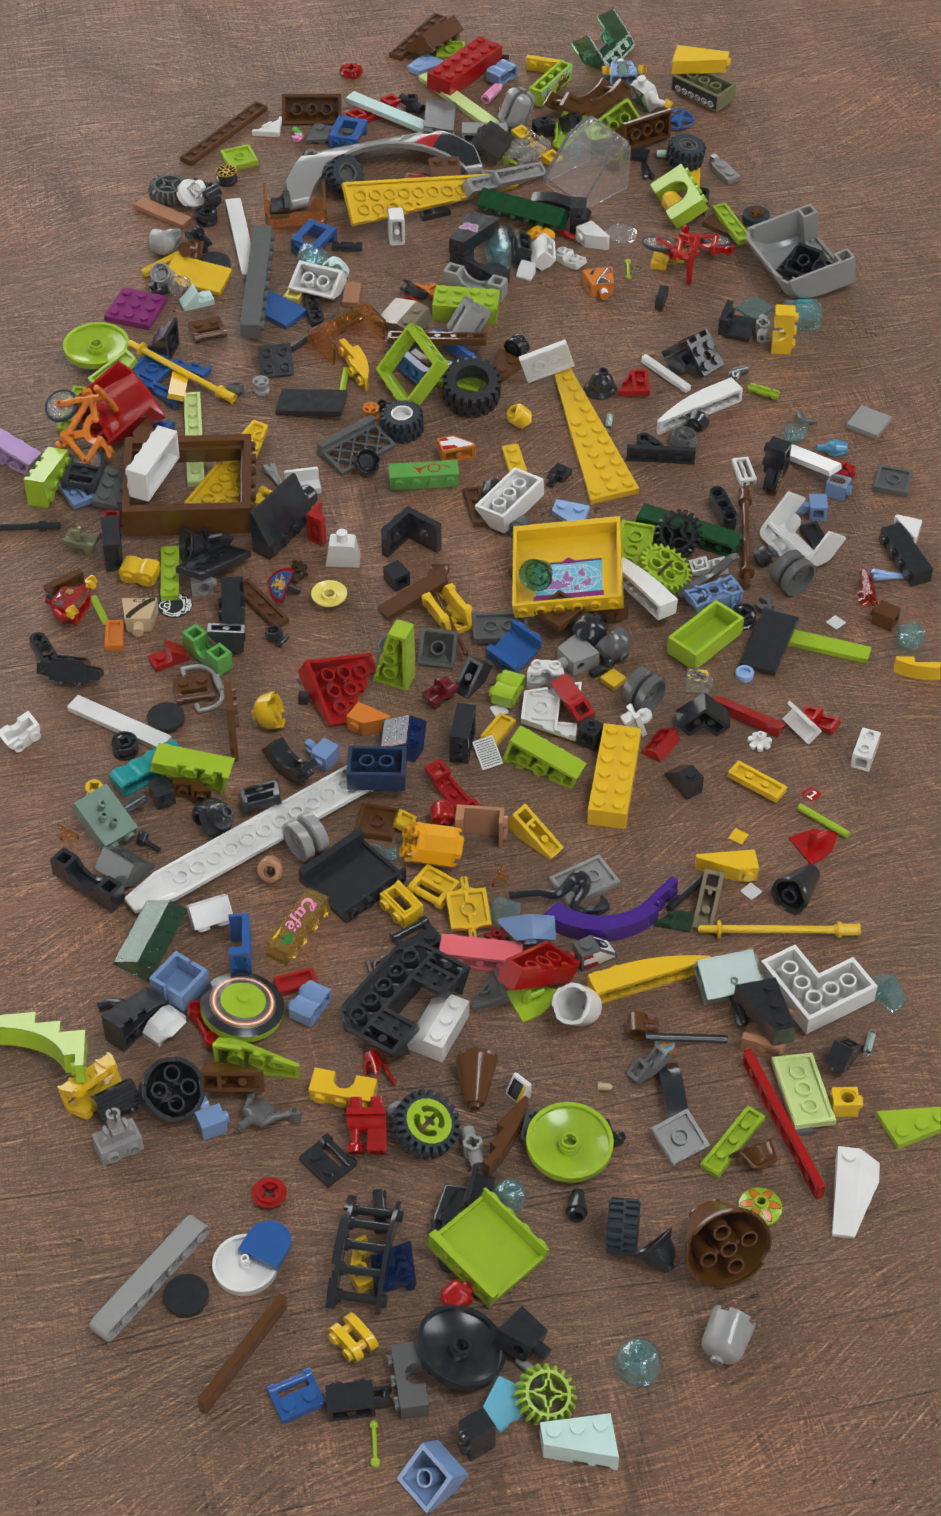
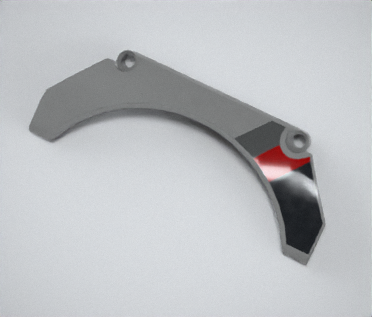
M423 128L421 132L331 149L320 151L308 149L305 151V155L301 156L292 168L286 180L285 191H289L293 210L304 209L309 205L313 191L322 177H324L322 171L328 161L341 154H349L352 157L377 149L402 148L422 151L437 157L459 156L461 171L467 175L479 174L480 170H483V166L474 145L449 132L441 130L433 132L431 128Z

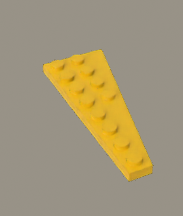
M253 420L242 434H251L252 441H255V451L253 453H256L257 459L268 432V425ZM241 461L217 462L185 500L184 504L239 502L241 498Z

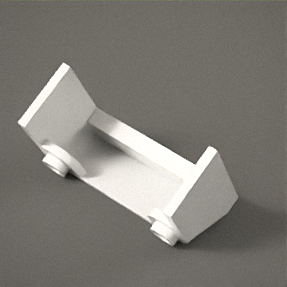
M788 491L762 525L760 536L778 552L779 556L789 550L796 549L816 567L820 566L833 557L846 540V537L828 531L815 550H813L796 533L801 524V519L796 514V511L806 498Z

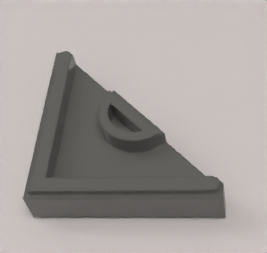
M493 969V973L488 981L485 982L476 1001L471 1005L472 1012L509 1002V997L503 983L497 980L499 976L497 969Z

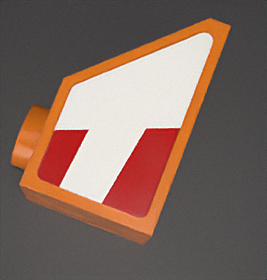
M454 435L437 438V452L441 461L457 460L458 462L476 458L475 443Z

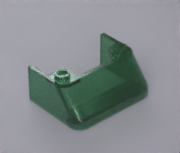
M615 8L597 16V19L604 28L601 32V40L605 45L600 50H598L589 34L571 43L585 65L602 70V66H611L612 61L624 59L634 48L635 41Z

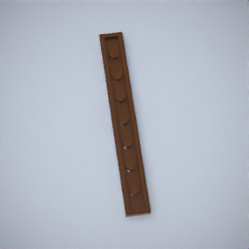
M255 101L180 156V161L190 166L195 165L268 110V106Z

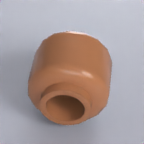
M273 855L263 857L259 861L257 875L266 883L278 881L284 869L282 861Z

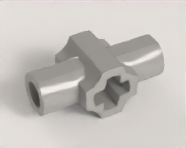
M761 314L759 319L756 320L755 336L759 343L766 342L767 337H769L770 321L766 314Z
M465 1126L461 1129L463 1156L470 1161L472 1169L474 1164H478L479 1170L482 1168L484 1160L482 1156V1138L476 1135L473 1126Z

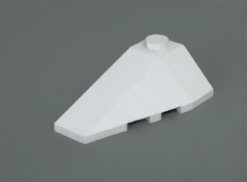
M838 1146L835 1159L832 1236L855 1238L879 1184L880 1163L859 1148Z

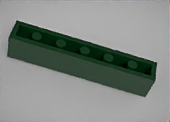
M484 187L477 202L478 207L484 213L489 214V212H492L498 217L507 216L508 219L513 221L518 219L528 225L533 223L535 226L548 227L554 232H558V230L564 232L570 216L564 208Z
M644 503L636 517V522L662 525L659 519L666 520L664 514L670 515V511ZM677 518L671 524L679 526L684 520ZM701 520L696 522V525L702 524L698 531H703V534H698L702 541H696L699 544L698 549L725 557L732 553L738 554L742 547L743 533ZM690 525L687 529V533L689 534V536L692 535ZM667 530L668 539L671 538V533L669 530ZM676 530L678 532L677 536H682L681 530ZM679 540V541H678L679 543H682V544H685V545L688 544V542L683 541V540Z

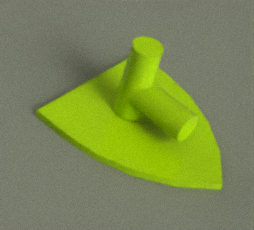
M543 986L515 991L509 989L506 993L521 1021L525 1023L540 1016L550 1007L553 995L557 990Z

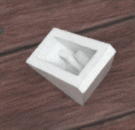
M895 515L894 524L901 523L915 544H917L922 520Z

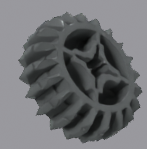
M169 173L168 175L163 174V176L158 175L157 178H153L148 188L150 199L168 207L170 205L175 206L176 204L181 205L177 197V186L185 180V177H181V175L176 176V174L170 175Z

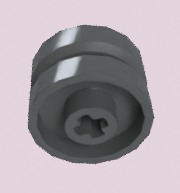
M794 549L785 552L777 559L771 569L770 577L786 594L797 596L811 585L816 576L817 569L801 552Z
M641 666L629 676L621 692L622 702L627 705L631 703L637 711L641 708H648L653 712L665 696L667 681L659 675H654L648 668Z

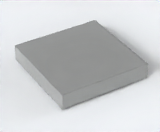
M861 405L847 423L846 428L877 440L891 422L892 416Z
M688 1108L650 1129L672 1167L710 1147L708 1140Z

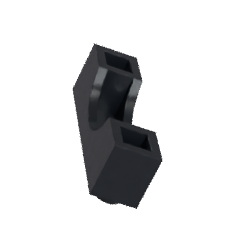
M474 249L464 256L450 253V262L464 266L467 273L479 281H487L494 274L508 278V283L510 282L509 268L500 263L482 264L474 259Z
M65 847L50 859L53 875L113 912L125 901L124 885L109 875L104 879L95 876L83 865L79 856Z

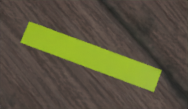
M97 595L91 596L92 603L103 625H105L106 620L109 619Z

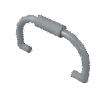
M203 664L180 667L183 677L187 676L186 670L198 668L207 670L211 673L216 689L220 693L219 700L211 706L200 708L199 703H195L194 706L197 713L211 711L222 704L225 696L224 686L219 674H216L212 668Z

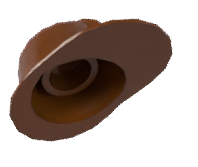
M775 1137L743 1147L731 1153L728 1158L743 1157L755 1169L767 1168L777 1161L776 1152L772 1144V1140Z

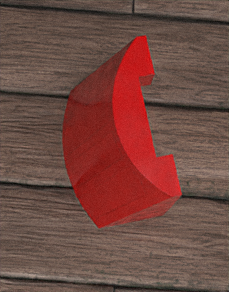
M119 360L87 387L92 390L93 394L97 395L93 387L99 385L119 408V411L114 413L104 400L96 402L99 422L91 425L90 434L94 438L102 436L108 446L111 445L113 447L126 440V437H132L133 431L145 418L149 417L152 425L166 418L161 407L137 374ZM89 407L81 418L83 424L87 416L91 414Z

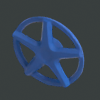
M673 109L671 122L678 127L671 126V129L682 130L691 127L694 124V116L686 109ZM685 114H687V115H689L691 118L683 117V116H684ZM684 121L691 122L688 126L682 127Z

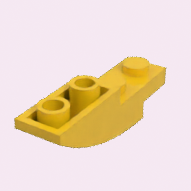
M345 338L340 339L338 353L349 365V375L356 380L358 386H361L365 392L368 391L369 366L364 352L359 345L352 347Z

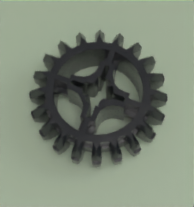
M677 509L676 513L674 510H670V515L664 514L666 520L659 519L662 525H656V528L660 529V532H655V535H660V538L656 539V541H662L664 547L669 545L670 550L675 548V553H681V556L682 553L684 556H688L689 552H694L693 546L699 547L696 541H702V538L698 537V534H703V531H698L702 524L696 525L699 518L692 519L694 513L688 514V510L681 512V509ZM677 518L684 520L679 526L671 524ZM689 525L692 531L691 536H689V534L687 533ZM667 530H669L671 533V538L669 540L667 538ZM676 530H681L682 536H677L678 532ZM679 540L688 542L682 548L674 546Z

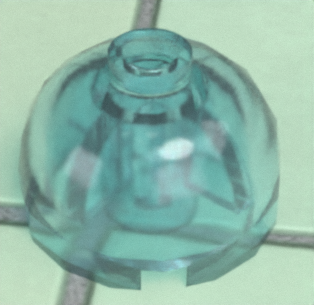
M310 243L302 244L297 255L298 262L301 260L317 265H322L330 258L328 252L323 248L317 249L314 244Z
M645 1338L628 1339L620 1346L616 1354L615 1368L617 1375L627 1384L630 1382L638 1387L651 1384L657 1379L661 1371L662 1359L659 1349L653 1342Z

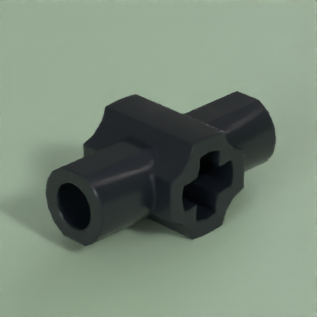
M401 93L398 98L401 99V103L406 105V112L422 114L425 111V105L418 101L417 94L409 93L406 95Z

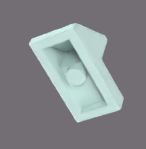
M194 284L179 299L184 311L215 305L211 291H201L198 293Z

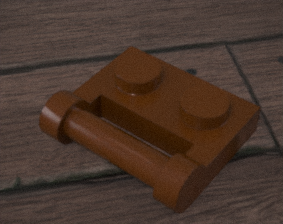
M219 316L188 322V328L195 343L219 336L227 337L226 328L223 326Z
M210 673L173 678L177 705L208 698L209 700L215 699Z

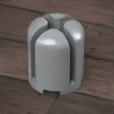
M523 87L510 88L506 93L497 116L499 117V123H507L508 129L509 127L515 128L521 124L526 126L535 104L534 95Z
M465 296L449 320L447 330L448 332L480 333L488 321L491 311L484 305L481 306L473 302V298Z

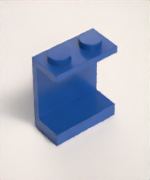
M512 619L511 629L495 646L491 643L487 646L485 658L502 670L506 669L519 673L542 648V638L538 633L529 630L522 622Z

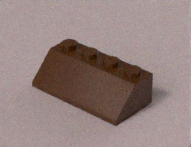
M454 15L419 35L405 49L422 56L427 53L430 55L436 49L442 48L444 44L447 45L461 36L460 33L464 29Z
M282 94V125L334 124L338 116H342L341 94Z
M669 108L623 123L613 131L612 145L618 146L623 152L669 138L671 134L672 109Z

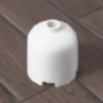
M571 982L562 988L559 987L553 995L552 1006L554 1007L556 1018L562 1023L581 1027L588 1026L597 1021L601 1015L602 1003L600 997L595 991L584 985Z

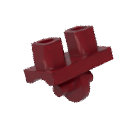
M447 676L443 679L436 678L434 685L422 692V697L427 700L431 708L437 709L442 701L450 700L454 697V693L459 690V685L454 684Z

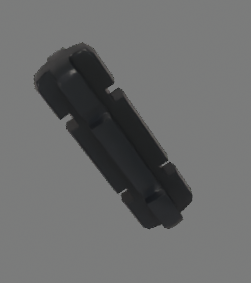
M334 241L332 242V250L362 251L363 244L362 242L339 243Z

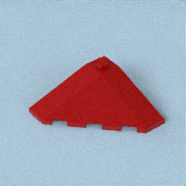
M371 653L305 660L298 674L305 691L309 693V697L328 727L347 723L346 716L358 703V696L366 689L370 675H373L376 671V665Z

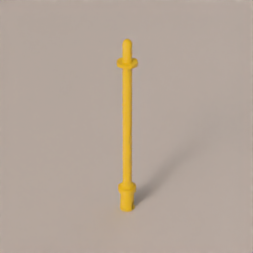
M132 340L128 341V345L137 350L138 356L146 355L215 392V396L219 399L222 398L231 404L236 401L237 394L230 392L225 386H216L147 349V344L144 342L138 344Z
M717 920V925H700L698 931L700 933H717V938H721L722 933L834 934L837 938H842V936H860L861 926L860 923L842 924V922H837L833 926L722 925L721 920Z

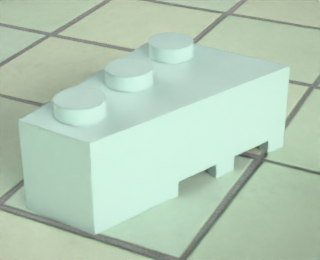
M611 1413L540 1422L539 1437L543 1458L572 1463L573 1461L588 1463L590 1466L602 1465L618 1470L619 1455Z

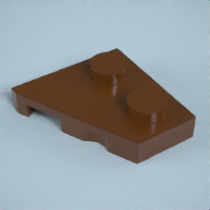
M501 348L498 350L493 363L496 365V370L499 369L503 383L522 369L519 358Z

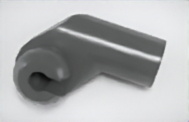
M748 366L733 367L728 374L729 378L732 377L736 381L740 375L749 372Z

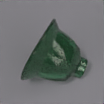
M529 559L519 569L520 581L529 590L543 591L552 582L553 570L550 563L545 560Z

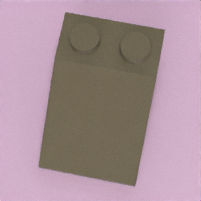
M395 298L376 319V322L391 331H403L409 322L420 326L424 330L433 319L429 308L414 300Z

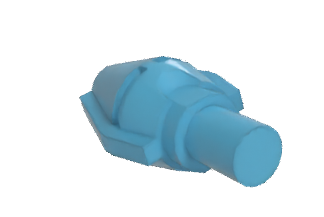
M837 439L829 440V443H826V445H817V451H826L829 456L837 457L848 453V443Z

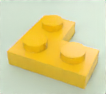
M656 245V246H660V247H662V248H664V249H667V248H668V247H666V246H664V245ZM654 251L650 269L666 271L668 261L684 263V260L678 258L670 260L669 256Z

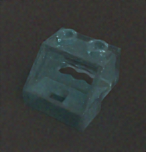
M817 299L784 300L783 305H796V312H799L798 322H795L797 330L820 329L823 315L821 304Z

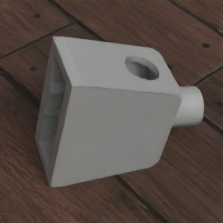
M574 634L558 647L557 661L561 663L563 669L565 668L572 675H576L598 666L600 652L589 642Z

